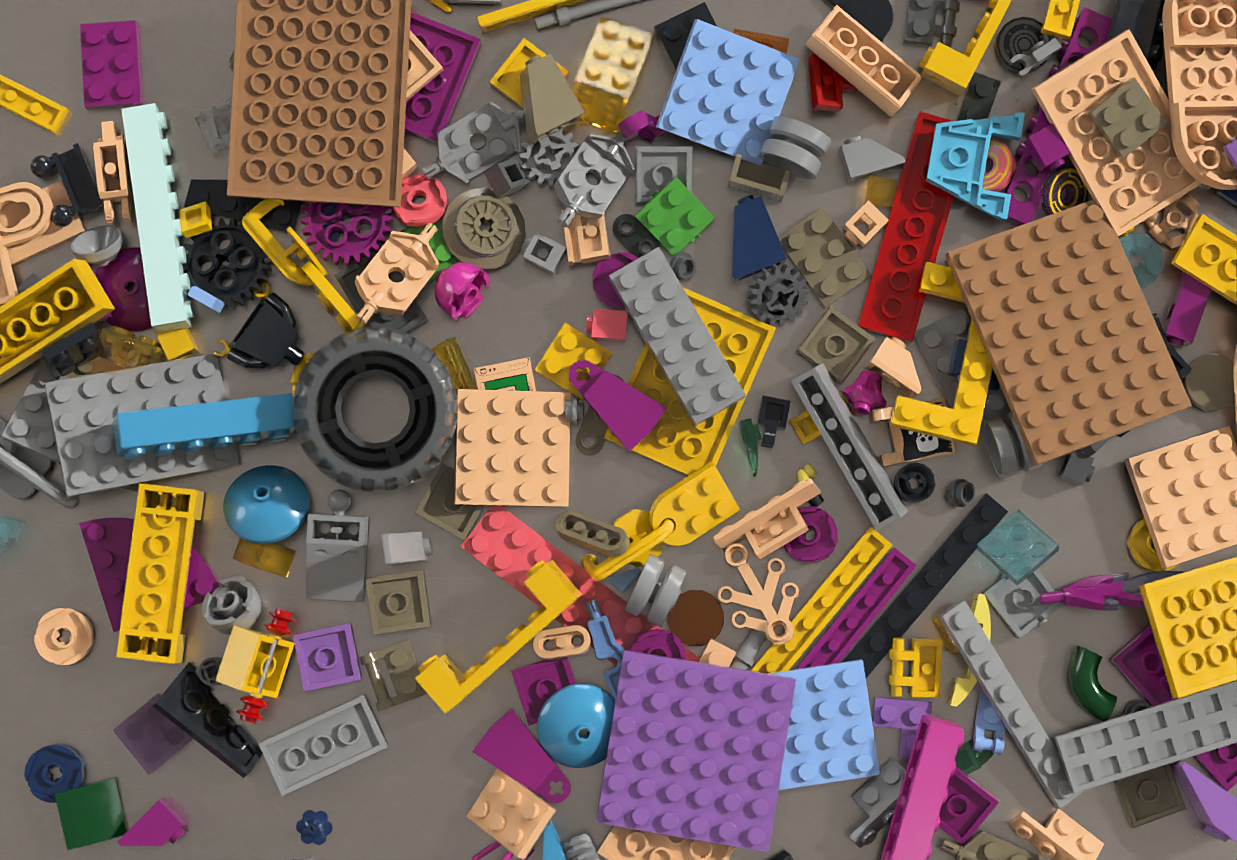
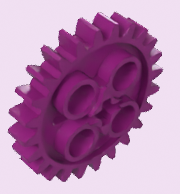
M308 202L311 205L310 207H302L303 213L308 215L300 218L301 224L307 226L302 229L303 235L310 236L306 240L307 245H315L313 249L315 255L324 251L322 258L325 262L332 256L336 266L341 259H344L346 267H349L351 259H355L356 263L361 265L362 256L371 261L370 252L373 250L378 253L380 250L378 244H385L387 241L383 235L392 232V229L386 226L387 224L394 223L393 217L387 215L392 212L391 207L363 205L360 208L354 209L350 207V204ZM328 206L337 208L332 216H325L322 213ZM368 212L372 213L369 217L364 216ZM346 216L350 218V224L348 225L344 223V217ZM325 224L330 225L326 229L323 228ZM362 225L372 227L367 235L358 234V228ZM336 232L344 234V238L338 243L330 241V237Z

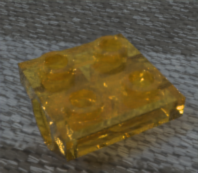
M113 326L112 331L103 328L99 339L112 346V357L120 365L126 368L149 365L151 359L165 362L167 356L164 350L161 349V344L156 340L140 335L139 340L134 339L135 335L130 333V331ZM135 349L133 357L128 359V353Z

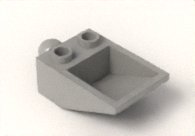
M342 489L334 490L328 497V505L333 510V514H308L306 599L364 602L369 516L344 515V511L350 506L351 498ZM324 522L330 525L328 533H323L320 530V525ZM351 524H355L359 528V532L356 535L349 533L348 528Z

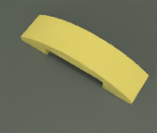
M978 593L974 595L971 611L990 641L991 621L989 607L985 595ZM969 666L965 679L953 678L947 705L957 707L975 686L977 679Z

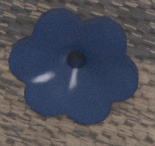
M307 810L303 813L302 820L297 822L296 830L301 834L303 843L310 844L313 842L321 845L326 841V835L332 832L333 826L328 821V815L324 811L315 813L312 810ZM311 826L315 827V831L311 830Z

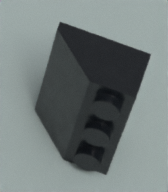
M1116 0L1107 41L1130 29L1152 71H1156L1158 62L1161 61L1163 56L1162 14L1165 0Z

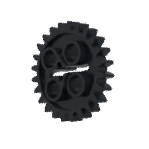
M220 218L218 226L212 223V230L201 233L199 237H190L194 242L192 245L184 244L185 249L189 253L186 254L187 264L182 266L183 273L188 274L190 289L192 286L202 289L225 302L229 309L233 308L234 301L244 306L243 298L246 296L253 301L252 292L254 290L262 293L259 283L269 282L264 273L272 272L271 267L265 264L270 262L271 259L245 230L242 222L238 225L234 218H231L228 225L223 218ZM224 240H230L228 247L219 249L220 244ZM251 256V260L247 265H240L244 257ZM212 261V265L208 270L201 271V267L205 262ZM226 261L229 263V265L226 266L223 264V262ZM233 278L230 286L222 287L224 280Z

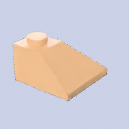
M886 337L865 366V369L878 373L887 384L908 398L913 399L922 389L911 354L905 350L907 345L895 337H892V339Z

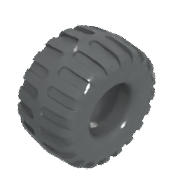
M360 328L339 335L324 344L305 365L299 376L293 397L295 431L301 447L310 461L319 471L343 486L366 492H383L399 489L427 475L447 452L454 437L458 420L456 389L452 377L440 357L421 340L410 334L389 328ZM372 375L388 377L398 383L408 397L410 409L407 423L401 432L388 441L378 443L360 440L350 433L343 422L341 412L344 394L351 384L362 377Z

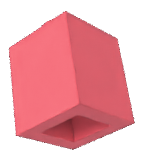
M593 309V316H587L586 333H592L591 339L595 341L625 343L628 311Z

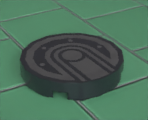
M1019 17L1010 20L1002 27L997 35L995 50L997 58L1005 68L1019 73L1024 69V65L1021 62H1016L1010 66V60L1017 54L1031 55L1033 52L1031 48L1043 39H1046L1047 42L1051 41L1050 35L1041 33L1043 26L1041 22L1034 18ZM1046 61L1042 62L1035 68H1032L1028 73L1035 72L1037 69L1042 67Z

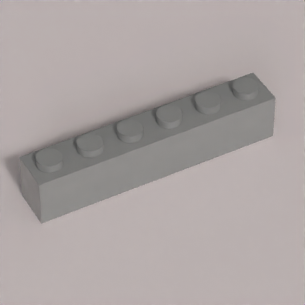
M822 363L792 380L791 383L876 531L903 517L908 510L824 364Z

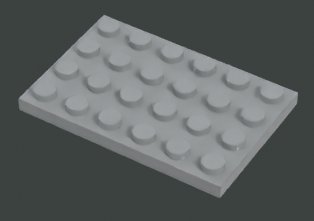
M214 353L52 381L44 384L67 497L239 464L235 442L229 444L227 448L212 449L211 445L200 447V451L183 453V449H175L171 451L170 455L154 456V453L150 452L142 454V458L125 460L124 456H117L112 422L117 413L226 401L218 358Z

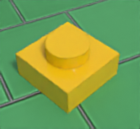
M206 201L180 209L181 233L185 238L212 230L211 209Z

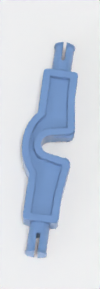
M597 599L591 601L593 608L590 601L585 603L591 618L588 621V627L593 638L597 658L603 660L614 657L618 661L616 667L604 672V678L616 702L625 649L616 642L609 620L606 615H601Z

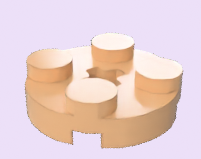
M57 608L49 611L40 619L34 642L37 651L45 660L57 665H71L87 656L94 645V631L91 622L83 613L76 609ZM61 629L65 632H71L68 644L65 642L59 643L57 640Z

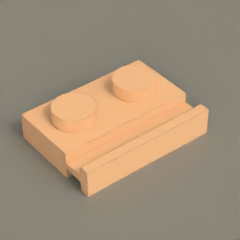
M579 215L574 216L568 227H564L570 266L579 262L589 263L610 259L605 215L599 219L584 218Z

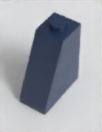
M753 195L746 196L738 200V205L734 207L731 254L732 283L758 274L762 268L768 270L772 264L777 266L783 264L787 259L761 196L754 198Z

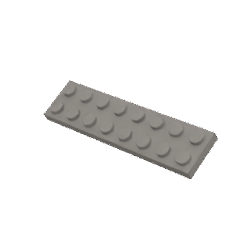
M1237 680L1055 736L1056 745L1072 793L1236 743Z

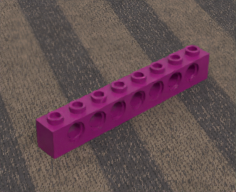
M1085 7L1079 15L1076 14L1071 37L1069 40L1063 39L1062 47L1057 55L1061 56L1058 66L1052 65L1047 79L1066 68L1067 62H1075L1106 43L1112 18ZM1078 37H1087L1090 41V47L1081 46L1078 42ZM1038 101L1036 106H1039L1040 109L1037 116H1031L1025 131L1029 132L1028 137L1051 125L1046 119V115ZM1023 141L1020 142L1016 150L1015 157L1019 159L1016 163L1015 172L1010 177L1011 181L1004 192L1005 194H1011L1006 223L1016 227L1032 222L1053 172L1049 168L1040 172ZM1025 163L1034 164L1037 168V174L1029 175L1024 169ZM1020 188L1024 190L1027 196L1026 200H1017L1014 197V189Z

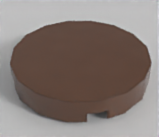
M689 590L680 594L672 611L668 612V626L671 633L688 646L708 644L710 638L714 640L720 634L724 625V611L720 602L712 594L703 590Z

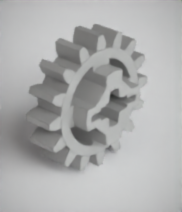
M562 129L532 145L530 143H522V149L527 152L520 154V160L527 161L522 165L523 171H531L528 175L530 180L538 177L539 186L544 181H548L549 187L553 188L554 181L563 172L561 168L562 160L570 155V162L576 153L574 150L579 147L578 142H570L573 137L571 132L564 136ZM549 139H556L562 143L558 145L550 142ZM539 143V153L531 158L534 147ZM547 151L556 154L555 161L551 162L549 158H546ZM539 169L550 170L552 174L543 173Z

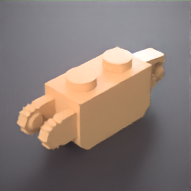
M114 121L101 122L103 138H97V143H94L93 149L98 194L104 202L107 223H114L115 212L113 203L116 202L122 203V216L125 221H131V201L134 198L127 146L123 135H117Z

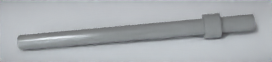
M598 0L567 9V7L555 9V13L534 19L537 29L558 23L562 26L571 23L570 20L640 0Z

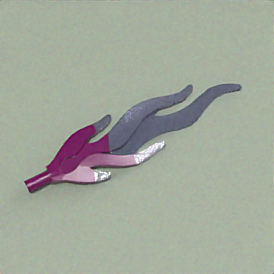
M1187 571L1149 572L1128 579V572L1091 576L1079 580L1070 586L1063 587L1062 591L1040 593L1039 598L1041 605L1063 603L1065 606H1077L1093 610H1118L1119 605L1145 607L1139 588L1140 585Z

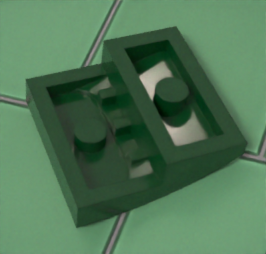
M115 777L59 791L54 794L67 850L120 837L127 832Z

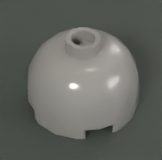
M231 576L219 581L221 586L215 589L212 594L209 592L206 594L202 603V615L211 627L223 634L231 635L234 625L246 629L252 628L261 614V598L255 587L241 576Z

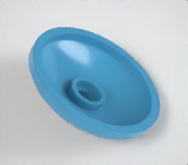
M275 465L259 466L241 474L228 488L223 502L224 516L230 529L243 540L257 544L274 543L287 538L302 525L309 510V494L302 479L293 471ZM261 493H267L264 497H258Z
M591 684L569 685L552 694L541 708L537 721L538 738L547 755L555 762L571 768L590 767L607 758L615 709L614 698L602 688ZM581 729H588V733L586 735H578Z

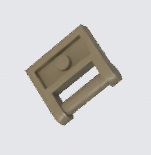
M409 640L359 657L362 665L366 666L378 703H375L378 711L427 694L415 679L420 674V671L418 670ZM384 658L397 696L388 697L376 660Z

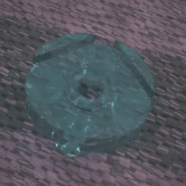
M1128 233L1126 237H1119L1128 261L1131 259L1129 254H1134L1136 257L1139 256L1141 259L1139 268L1136 269L1134 265H1131V268L1142 289L1152 284L1162 272L1164 267L1163 254L1157 242L1148 234Z

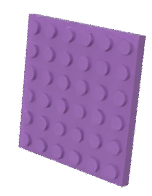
M624 650L596 823L769 852L796 678Z

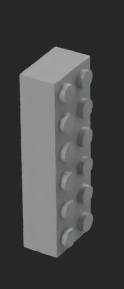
M659 247L609 275L611 285L628 311L694 427L745 398L746 394Z

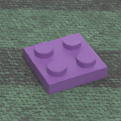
M350 623L293 635L304 692L361 680Z

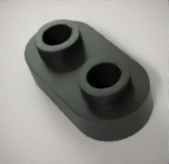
M622 214L615 219L612 228L613 235L630 254L638 258L647 254L641 250V246L645 243L651 245V251L658 247L660 248L659 241L635 216ZM629 223L632 226V230L624 232L621 226Z

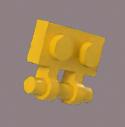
M893 638V647L889 651V659H892V672L888 675V684L891 685V696H902V686H910L909 695L911 697H940L943 640L912 638L911 650H904V639ZM903 660H911L910 675H903Z

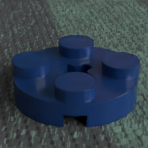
M61 744L45 746L33 753L28 759L24 773L25 780L28 782L31 793L36 798L44 802L55 803L54 794L56 792L82 786L85 776L84 761L78 756L76 751L68 746ZM55 766L60 767L59 771L62 773V777L52 781L50 780L51 775L47 773L48 769H54Z

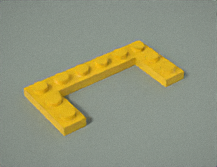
M926 262L919 292L965 303L950 267ZM972 319L953 409L897 396L890 426L971 446L977 444L992 365Z

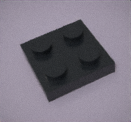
M90 323L44 349L41 353L49 371L55 378L59 375L66 376L75 370V366L83 361L89 362L96 359L101 354V351L104 350L96 327L93 323Z

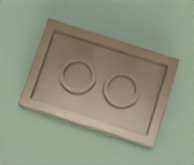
M823 206L778 237L785 254L800 275L806 279L807 285L824 309L871 277V273Z

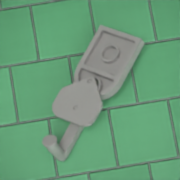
M0 418V444L2 445L0 446V488L17 499H26L33 494L35 489H38L65 508H75L79 503L78 496L67 497L66 492L44 478L51 468L52 461L4 440L1 435L8 423Z

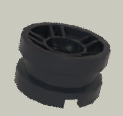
M917 462L909 463L900 468L895 474L893 486L900 498L908 503H919L929 498L934 492L936 485L931 469ZM911 478L919 480L918 488H911L909 482Z

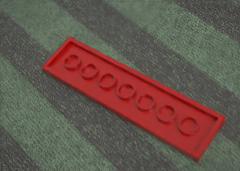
M919 111L905 164L902 168L889 213V221L885 227L858 326L864 330L891 338L895 337L909 343L913 342L926 293L919 292L926 262L934 264L936 262L954 198L953 195L926 181L935 126L938 123L953 121Z

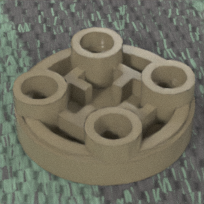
M1206 354L1192 361L1189 364L1192 368L1191 372L1181 381L1189 400L1204 411H1217L1230 406L1235 401L1234 362L1220 354Z

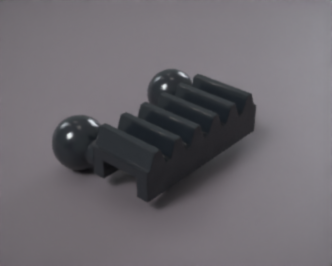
M78 143L73 145V149L62 154L55 152L51 157L44 155L36 156L30 164L32 173L39 178L48 177L54 167L58 169L72 204L69 207L61 204L52 209L51 221L58 227L70 225L75 216L81 217L104 207V202L99 197L97 183L93 178V173L89 168L85 153Z

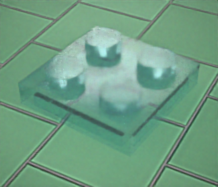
M1018 509L977 544V550L1018 586L1059 551V544Z

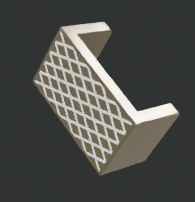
M736 154L727 187L782 202L791 169L786 168L785 171H780L762 165L759 166L741 160L742 155Z

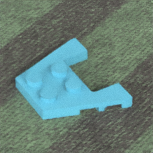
M1025 113L936 124L926 181L992 217L1006 222L1011 194L984 190L982 188L991 136L1019 141L1022 135Z

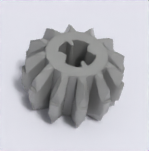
M586 834L571 838L563 846L567 860H601L592 840Z

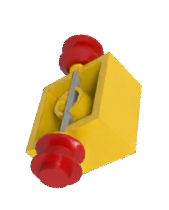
M276 608L274 613L268 612L273 618L271 623L264 624V626L271 632L270 634L233 626L216 681L241 691L250 692V695L240 698L244 703V707L241 710H236V712L241 714L240 720L252 724H257L258 720H264L260 712L261 709L268 708L266 702L260 698L263 695L277 698L295 644L281 637L292 634L288 626L290 622H296V620L291 618L292 612Z

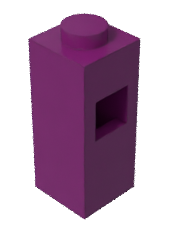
M1185 272L1181 274L1163 326L1167 341L1176 348H1183V346L1193 343L1211 292L1209 287Z

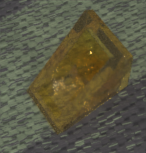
M240 538L232 559L287 578L296 551L275 543L257 544Z

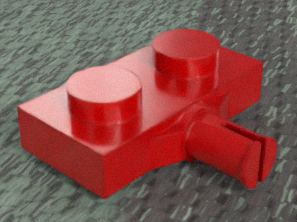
M813 53L808 58L813 109L839 112L843 108V90L857 92L858 89L816 54Z

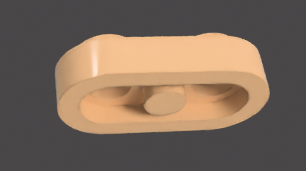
M578 625L543 630L535 636L533 641L534 651L545 660L579 656L586 653L591 646L589 632ZM577 636L581 637L582 643L579 646H574L573 639ZM553 641V649L545 650V643Z

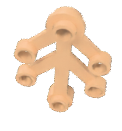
M738 543L730 545L726 549L725 558L729 565L738 568L753 596L734 591L729 586H723L718 591V598L723 604L736 603L762 610L767 619L766 621L752 618L744 611H737L732 615L733 625L738 629L747 627L765 632L766 637L773 644H786L794 634V627L789 620L793 602L799 596V589L796 584L791 582L786 583L782 587L783 600L777 615L772 607V601L779 577L785 571L784 562L780 558H773L768 562L769 572L763 590L747 562L749 559L747 549ZM735 552L743 554V558L740 561L733 560L732 556ZM775 562H779L782 565L781 570L778 572L771 570V566ZM788 587H794L796 593L789 597L785 594V590ZM725 590L732 592L729 600H724L721 597ZM738 615L746 617L744 624H736L735 619ZM777 626L785 628L783 635L778 636L774 633Z

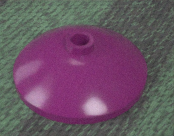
M130 247L121 249L115 260L109 262L106 266L98 267L95 272L100 285L115 308L111 312L112 317L105 321L115 328L128 332H141L152 329L141 248ZM134 282L135 289L128 292L126 290L127 284Z

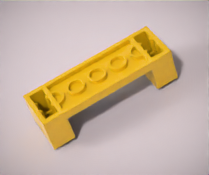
M1011 0L990 1L988 7L992 9L991 13L985 12L975 30L979 34L978 38L972 37L963 54L940 42L937 43L934 49L929 47L919 67L923 68L921 76L960 97L975 72Z
M139 483L117 657L173 664L183 663L186 634H180L194 524L195 520L201 521L204 492Z
M542 560L534 565L526 573L529 578L524 582L543 606L528 618L530 624L527 627L522 624L506 637L509 641L508 644L503 646L500 643L486 654L484 658L487 662L484 665L479 662L463 674L445 654L439 658L437 655H434L432 658L430 657L418 668L421 673L415 679L445 714L459 704L583 595L553 560L547 563Z

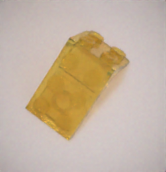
M603 16L601 17L575 78L572 90L585 111L578 121L586 122L606 131L619 132L620 128L618 125L624 120L634 87L652 45L654 34Z

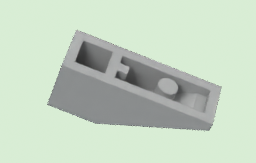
M423 532L381 535L387 565L399 566L427 561V554H431L429 537H424Z

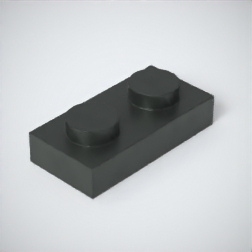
M974 72L956 121L987 119L1001 81Z

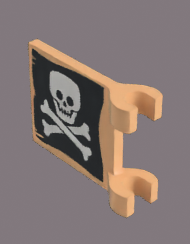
M945 398L922 401L946 407ZM894 407L880 408L869 412L870 423L887 420L889 424L894 453L877 456L882 467L956 453L953 441L890 426Z

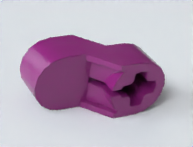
M642 110L629 116L618 125L626 140L639 136L649 142H653L669 133L656 127L660 115L654 117Z

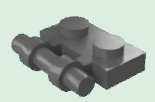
M909 0L903 43L932 46L933 37L940 36L942 37L941 43L951 48L953 37H956L957 27L954 25L956 13L959 12L960 2L958 0ZM937 11L945 12L943 25H935Z

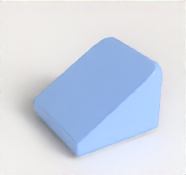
M635 568L608 577L606 580L620 592H625L641 573V570Z

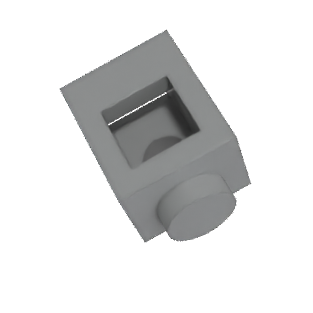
M535 232L533 238L530 236L526 238L521 251L524 252V260L555 275L567 249L552 239ZM540 249H546L548 251V256L546 258L538 257V251Z

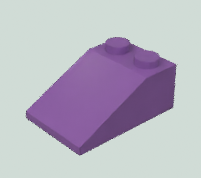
M1180 760L1170 763L1172 771L1198 820L1206 825L1204 831L1225 843L1228 839L1237 842V799L1188 763Z

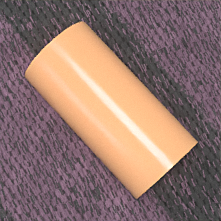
M837 5L804 44L890 117L901 108L923 78Z

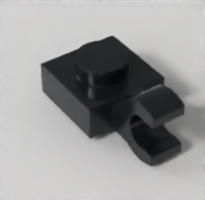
M762 396L757 425L765 426L762 447L773 448L777 429H786L790 400Z

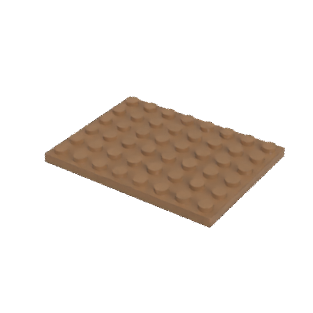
M237 0L227 196L401 207L411 0Z
M1094 199L948 251L945 254L1034 466L1192 406L1116 231L1105 217L1103 209L1097 205Z

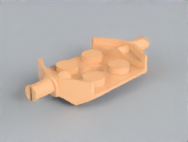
M427 223L420 235L395 231L390 233L389 239L361 275H357L355 279L358 293L365 302L362 310L356 315V319L359 322L362 319L361 323L366 324L372 314L377 312L389 316L403 315L438 269L439 262L429 246V240L438 231L436 226L432 227L431 223ZM398 271L403 275L404 280L399 283L392 282L388 274Z

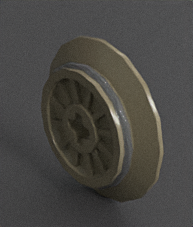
M473 188L459 194L447 206L442 220L443 239L450 253L460 262L471 263L480 269H496L508 264L520 252L525 239V220L517 204L508 196L497 198L491 188ZM481 222L484 225L490 224L491 227L488 231H481L479 229Z

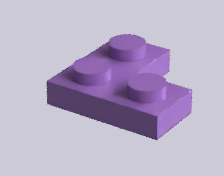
M874 697L873 726L900 728L898 757L910 758L922 714L931 716L932 702Z

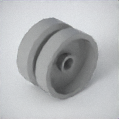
M776 116L769 130L770 135L774 139L764 141L759 156L782 171L788 168L791 169L790 174L806 179H815L821 167V162L817 157L826 155L831 139L823 132L801 121Z
M1012 412L1007 414L1006 422L999 415L983 420V431L987 449L993 466L1001 479L1017 475L1019 466L1025 472L1042 467V464L1034 466Z
M650 554L624 611L639 616L642 614L647 602L652 605L647 614V622L661 628L668 612L672 611L682 590L680 586L687 571L673 565L668 569L663 580L659 576L664 567V560Z

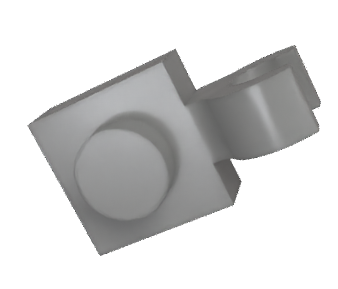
M1056 38L1049 42L1043 39L1031 48L1033 51L1031 55L1017 54L1010 60L1009 64L1011 66L1016 62H1021L1024 65V69L1017 76L1019 78L1024 77L1032 68L1055 55L1062 46Z

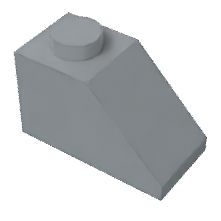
M860 136L849 138L844 141L845 145H842L839 149L848 183L899 169L905 164L903 156L870 138L861 140Z

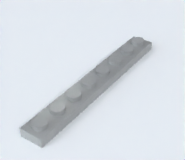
M959 600L938 615L1051 802L1055 808L1062 809L1079 796L1082 791L1072 793L1059 753L965 600Z

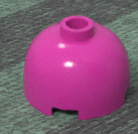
M458 262L442 269L436 277L435 299L437 304L454 320H457L460 315L465 318L468 317L483 301L484 297L480 294L484 285L489 286L490 276L471 263Z

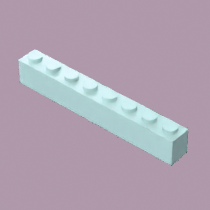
M155 103L124 108L121 110L151 326L157 333L191 327L190 318H194V309L191 300L187 301L186 291L190 290V281L188 274L183 273L182 263H186V253L184 247L179 245L178 236L183 234L181 233L180 219L175 217L174 209H179L176 192H172L171 182H175V175L172 165L168 166L167 156L171 155V147L168 138L164 139L163 129H167L166 116L164 112H160Z

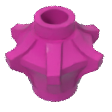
M867 370L862 371L852 385L844 388L843 394L849 397L848 402L853 404L854 412L868 415L870 410L886 407L887 401L882 393V377L878 373Z

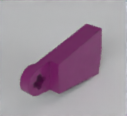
M579 360L570 367L569 380L571 384L583 396L628 453L651 432L667 409L590 361ZM578 368L581 370L588 368L590 370L588 373L590 380L586 381L583 379L580 382L577 381L578 374L576 370Z
M513 708L489 728L472 751L550 802L560 803L566 800L571 792V784L568 778L547 755L541 744ZM551 781L554 783L561 781L564 784L561 788L564 791L562 795L556 793L553 796L550 794L552 788L549 784Z

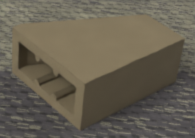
M551 54L543 58L537 55L529 59L525 63V69L520 74L527 139L530 145L576 123L585 113Z

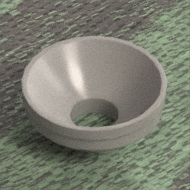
M98 226L78 235L71 244V250L76 259L86 260L88 264L96 265V267L106 266L117 258V254L124 243L120 229L115 226Z

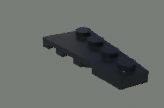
M191 179L184 207L206 201L210 206L211 215L230 220L234 218L236 221L242 222L245 214L264 199L227 196L228 180ZM283 200L284 206H281V204L276 206L259 219L269 230L288 234L286 229L291 227L296 233L304 201Z
M188 662L153 707L244 778L263 753L240 725H236L228 715L230 713L224 704L220 705L212 695V689L199 679L194 672L196 669Z

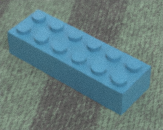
M287 393L117 413L112 422L117 456H124L125 460L142 458V454L153 452L154 456L170 455L171 451L175 449H183V453L200 451V447L211 445L212 449H223L229 447V444L233 442H240V446L257 444V440L268 438L269 442L284 441L295 430L293 394Z

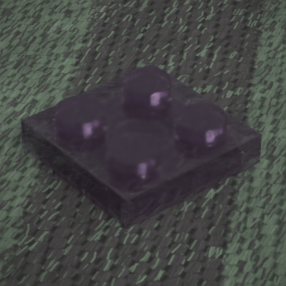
M160 693L156 694L113 730L148 775H151L194 740L153 707L162 696Z

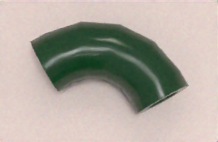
M1076 645L1069 668L1071 690L1082 708L1097 719L1106 721L1115 708L1117 696L1102 688L1098 681L1097 672L1103 657Z

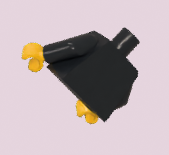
M261 282L267 289L264 294H258L255 290L253 291L258 300H260L256 308L231 343L218 340V342L225 345L224 352L219 353L213 350V353L216 356L228 358L244 368L265 369L270 364L277 366L282 358L296 365L302 358L304 351L293 344L298 336V332L295 330L296 320L289 304L276 293H272V289L267 283Z

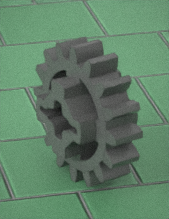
M772 264L770 272L762 268L763 276L758 277L754 275L753 279L757 282L756 285L748 286V289L753 293V295L747 297V301L753 304L750 310L757 314L756 317L760 321L766 320L771 326L775 324L776 320L781 326H784L786 318L794 322L795 317L793 314L796 312L803 314L800 306L809 302L803 297V295L810 293L809 289L803 286L807 282L806 279L799 276L800 273L795 268L790 270V267L786 264H783L781 269L776 264ZM778 278H786L782 281L776 280Z

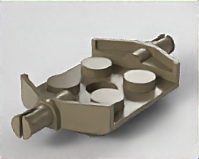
M982 830L963 846L943 839L942 844L952 849L942 845L939 848L940 851L953 855L957 860H1042L1041 856Z

